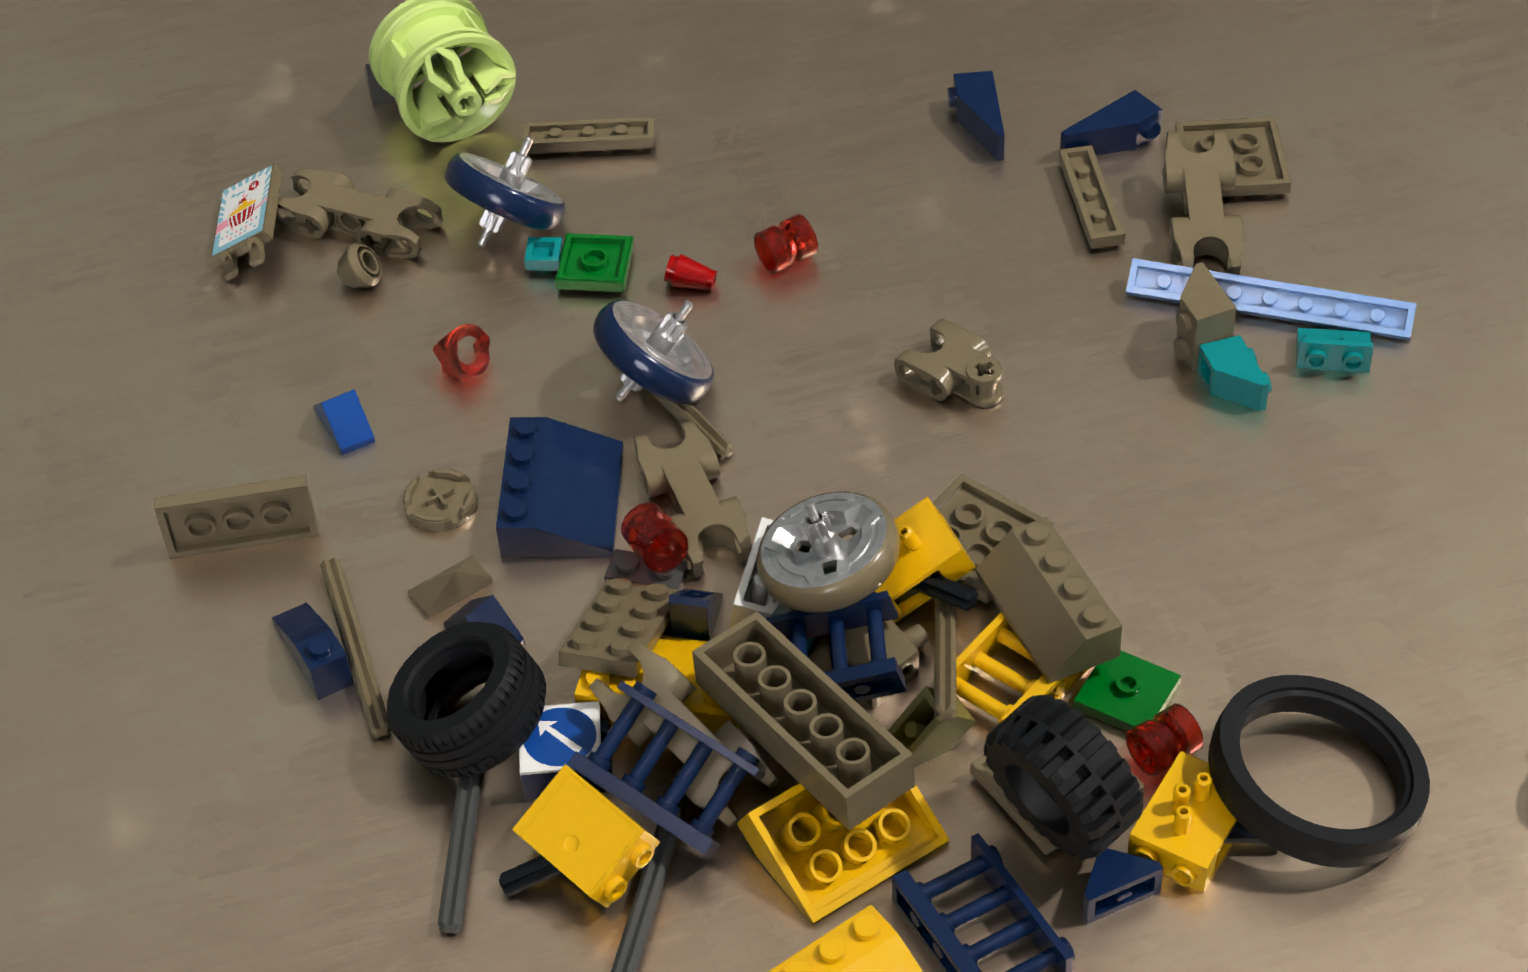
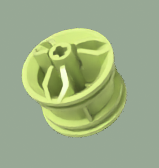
M406 0L383 19L371 41L369 63L375 79L384 90L395 98L398 111L406 126L423 139L433 142H453L477 134L499 117L508 105L514 92L516 69L513 59L506 48L488 34L482 15L469 0ZM471 47V51L458 57L465 49ZM427 77V79L418 87H413L415 83Z

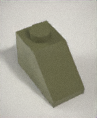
M925 686L889 728L888 731L913 754L914 767L952 750L976 722L957 696L956 718L951 722L947 720L939 722L934 717V688Z

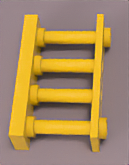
M1000 613L956 658V694L998 719L1000 724L1031 696L1051 695L1054 699H1062L1089 669L1048 684L1043 675L1038 680L1033 679L1030 681L991 658L1002 645H1005L1034 662L1003 614ZM980 669L1021 693L1022 697L1014 705L1009 704L1006 706L967 681Z

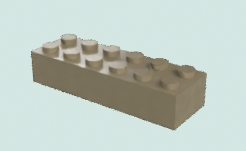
M758 611L692 651L696 683L848 830H851L915 787L913 754Z

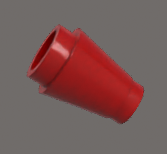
M680 254L679 257L671 255L666 267L664 282L671 283V287L712 291L716 282L717 271L683 254Z

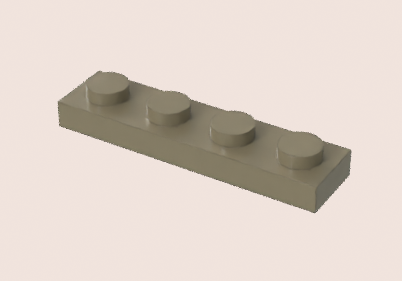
M654 116L526 122L523 123L522 144L526 136L534 139L527 154L655 148Z
M1093 146L1060 149L1059 162L1090 249L1124 244L1125 232Z

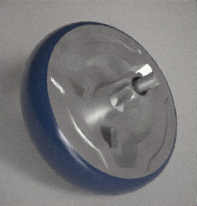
M525 137L519 152L514 150L510 152L505 165L469 153H457L447 164L445 170L446 183L461 196L484 208V212L479 220L480 226L484 228L477 242L480 246H486L492 231L495 233L501 231L506 219L530 228L551 231L557 228L564 217L565 202L552 190L526 176L532 163V159L527 156L534 140L531 137Z
M628 300L612 301L600 310L594 321L593 333L600 349L622 372L620 379L624 385L615 396L619 402L625 399L631 389L640 391L644 388L663 399L679 404L695 403L708 392L714 379L713 367L702 349L685 333L688 327L687 322L683 319L693 307L691 302L686 300L677 313L668 312L665 317L648 307Z

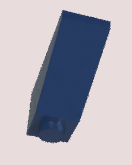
M993 71L953 74V87L947 88L948 106L955 108L957 121L997 161L1004 160L1005 134Z
M1134 90L1062 131L1060 149L1092 145L1095 155L1137 149L1160 135L1162 109Z
M307 602L272 617L274 626L318 700L354 684L347 654L331 628Z

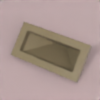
M472 555L408 590V596L429 619L492 584L493 579Z

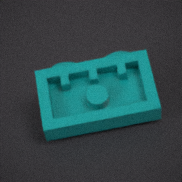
M1298 327L1296 368L1370 372L1373 355L1371 332Z

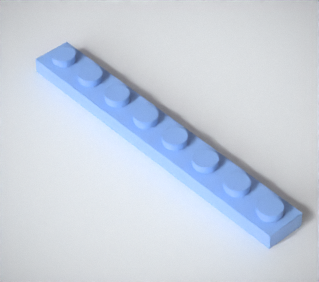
M1132 258L1126 295L1180 304L1181 294L1194 268ZM1209 270L1236 306V313L1346 331L1371 332V335L1410 341L1417 303Z

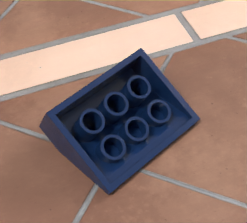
M510 417L496 523L501 558L612 557L615 548L623 442L548 417Z

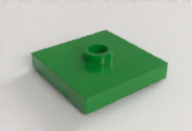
M566 233L555 278L556 289L625 292L634 249V237Z
M1120 651V657L1095 666L1073 700V709L1076 708L1081 713L1146 740L1181 683V675Z

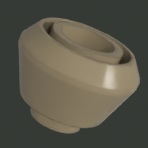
M354 243L347 248L339 259L337 274L343 284L352 288L373 287L380 281L382 267L377 255L371 248Z

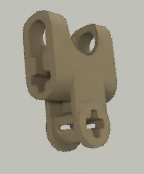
M940 319L930 327V342L932 349L936 352L921 353L907 349L894 361L895 371L899 380L935 400L943 401L951 393H954L975 406L988 408L1000 403L1003 398V387L999 383L1003 373L1001 363L990 357V348L981 337L951 321Z

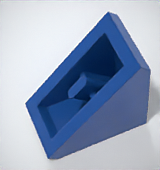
M355 389L313 405L314 411L341 455L375 442L373 432Z

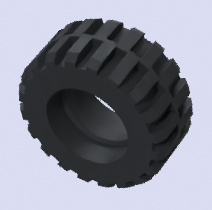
M1051 695L1031 696L987 735L984 755L987 757V766L992 770L993 778L997 785L1001 786L1006 798L1019 810L1018 813L1025 820H1028L1042 837L1048 838L1051 844L1058 849H1064L1066 854L1073 857L1078 856L1079 859L1098 857L1141 816L1144 800L1143 793L1139 791L1140 784L1137 778L1132 775L1131 767L1119 755L1118 749L1111 740L1108 741L1094 723H1090L1084 718V714L1076 708L1072 709L1069 707L1067 702L1061 699H1054Z

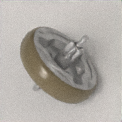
M837 491L807 498L784 511L766 530L757 552V568L760 579L767 592L780 604L790 609L808 613H823L846 608L871 595L890 576L900 553L898 527L891 513L879 501L864 494ZM846 535H854L847 542L842 539ZM811 546L809 552L807 553L798 551L799 549L809 548Z

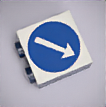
M599 701L544 706L539 723L527 741L519 748L520 777L524 799L538 798L561 768L568 764L576 751L585 757H588L591 751L596 752L610 730V720H602ZM612 765L608 770L611 774H613ZM581 775L601 793H606V790Z

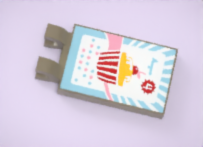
M275 163L222 190L209 265L213 269L222 266L223 278L226 281L238 276V257L247 252L250 256L249 264L253 268L265 261L264 244L273 240L283 173Z

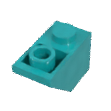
M1240 335L1199 345L1197 371L1211 395L1257 411L1266 410L1268 394L1272 390L1270 378L1266 372L1261 371L1253 349L1246 346Z

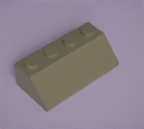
M1047 517L1011 529L976 567V575L1048 684L1120 657L1122 624Z

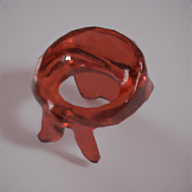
M465 323L450 331L433 347V352L442 365V372L459 382L475 379L485 373L490 361V338L480 327L473 324ZM466 336H472L476 339L473 348L475 353L479 352L476 360L470 364L462 363L457 352L459 341Z

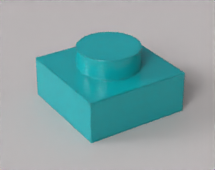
M528 237L524 258L525 270L557 271L563 248L562 237Z

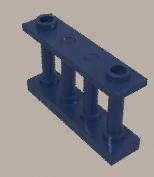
M888 590L879 593L873 592L865 599L851 606L831 612L808 613L794 611L765 618L807 657L806 639L829 634L832 670L824 673L856 702L906 692L905 677L896 658L887 659L883 622L898 619V612ZM868 626L871 661L848 667L845 630Z
M621 681L617 688L631 697L596 752L591 751L588 757H585L576 751L567 765L712 859L720 846L719 843L711 839L715 832L712 827L747 772L760 781L763 779L765 773L756 767L760 759L741 747L734 753L654 702L653 700L657 694L640 682L636 681L634 686L631 687ZM647 707L665 720L630 774L625 773L622 779H619L608 772L612 765L609 761L643 708ZM681 729L699 742L663 797L659 795L654 802L642 794L646 787L643 783L677 730ZM714 750L731 761L733 765L699 818H693L690 824L676 816L680 810L677 805Z
M979 833L971 836V860L923 884L919 881L916 883L907 869L892 877V901L944 972H982L978 967V961L1027 935L1041 953L1005 972H1043L1051 967L1055 972H1072L1075 954L1068 940L1065 937H1058L1004 867L1003 859L994 845L988 846ZM980 874L993 889V891L947 915L944 912L938 913L932 905L931 899ZM1002 905H1005L1016 919V922L971 946L966 943L962 945L955 936L954 930Z

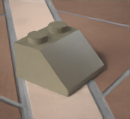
M1203 262L1195 265L1181 294L1179 313L1176 314L1177 337L1173 342L1177 357L1180 360H1184L1192 372L1197 370L1199 345L1233 337L1236 306Z

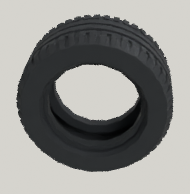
M488 622L462 623L432 636L419 646L399 669L388 694L387 718L389 728L410 754L430 773L449 778L474 776L501 764L527 741L539 723L544 710L546 681L543 671L508 629ZM486 683L471 702L454 714L447 716L461 697L478 685Z

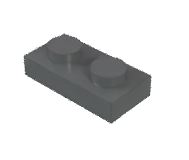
M615 549L604 580L606 581L607 578H626L633 583L646 585L663 584L668 588L682 590L688 575L689 566L688 561Z

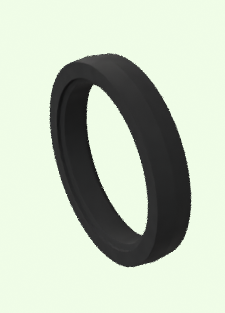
M1279 675L1264 678L1247 685L1233 696L1220 714L1209 745L1208 763L1210 775L1218 795L1230 813L1250 833L1267 845L1288 856L1308 863L1327 867L1349 868L1370 865L1390 857L1414 833L1428 802L1430 793L1428 768L1420 748L1406 728L1390 712L1374 700L1350 687L1323 678L1305 675ZM1278 712L1312 714L1345 727L1368 743L1389 769L1397 795L1395 812L1386 820L1376 825L1359 829L1325 827L1290 813L1268 797L1248 772L1241 754V731L1255 719Z

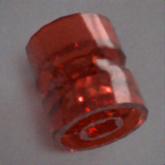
M796 214L781 221L778 227L773 225L754 235V246L759 260L772 274L792 266L794 261H803L818 252L816 234L808 220L801 214Z
M647 502L639 504L624 517L621 525V534L626 543L637 553L638 557L649 569L656 572L668 571L679 565L685 558L688 551V539L662 507L656 503Z
M1176 703L1153 716V720L1147 719L1126 732L1125 737L1127 748L1134 762L1144 773L1151 777H1156L1169 769L1180 751L1192 755L1202 749L1204 745L1203 733L1198 722L1187 708Z

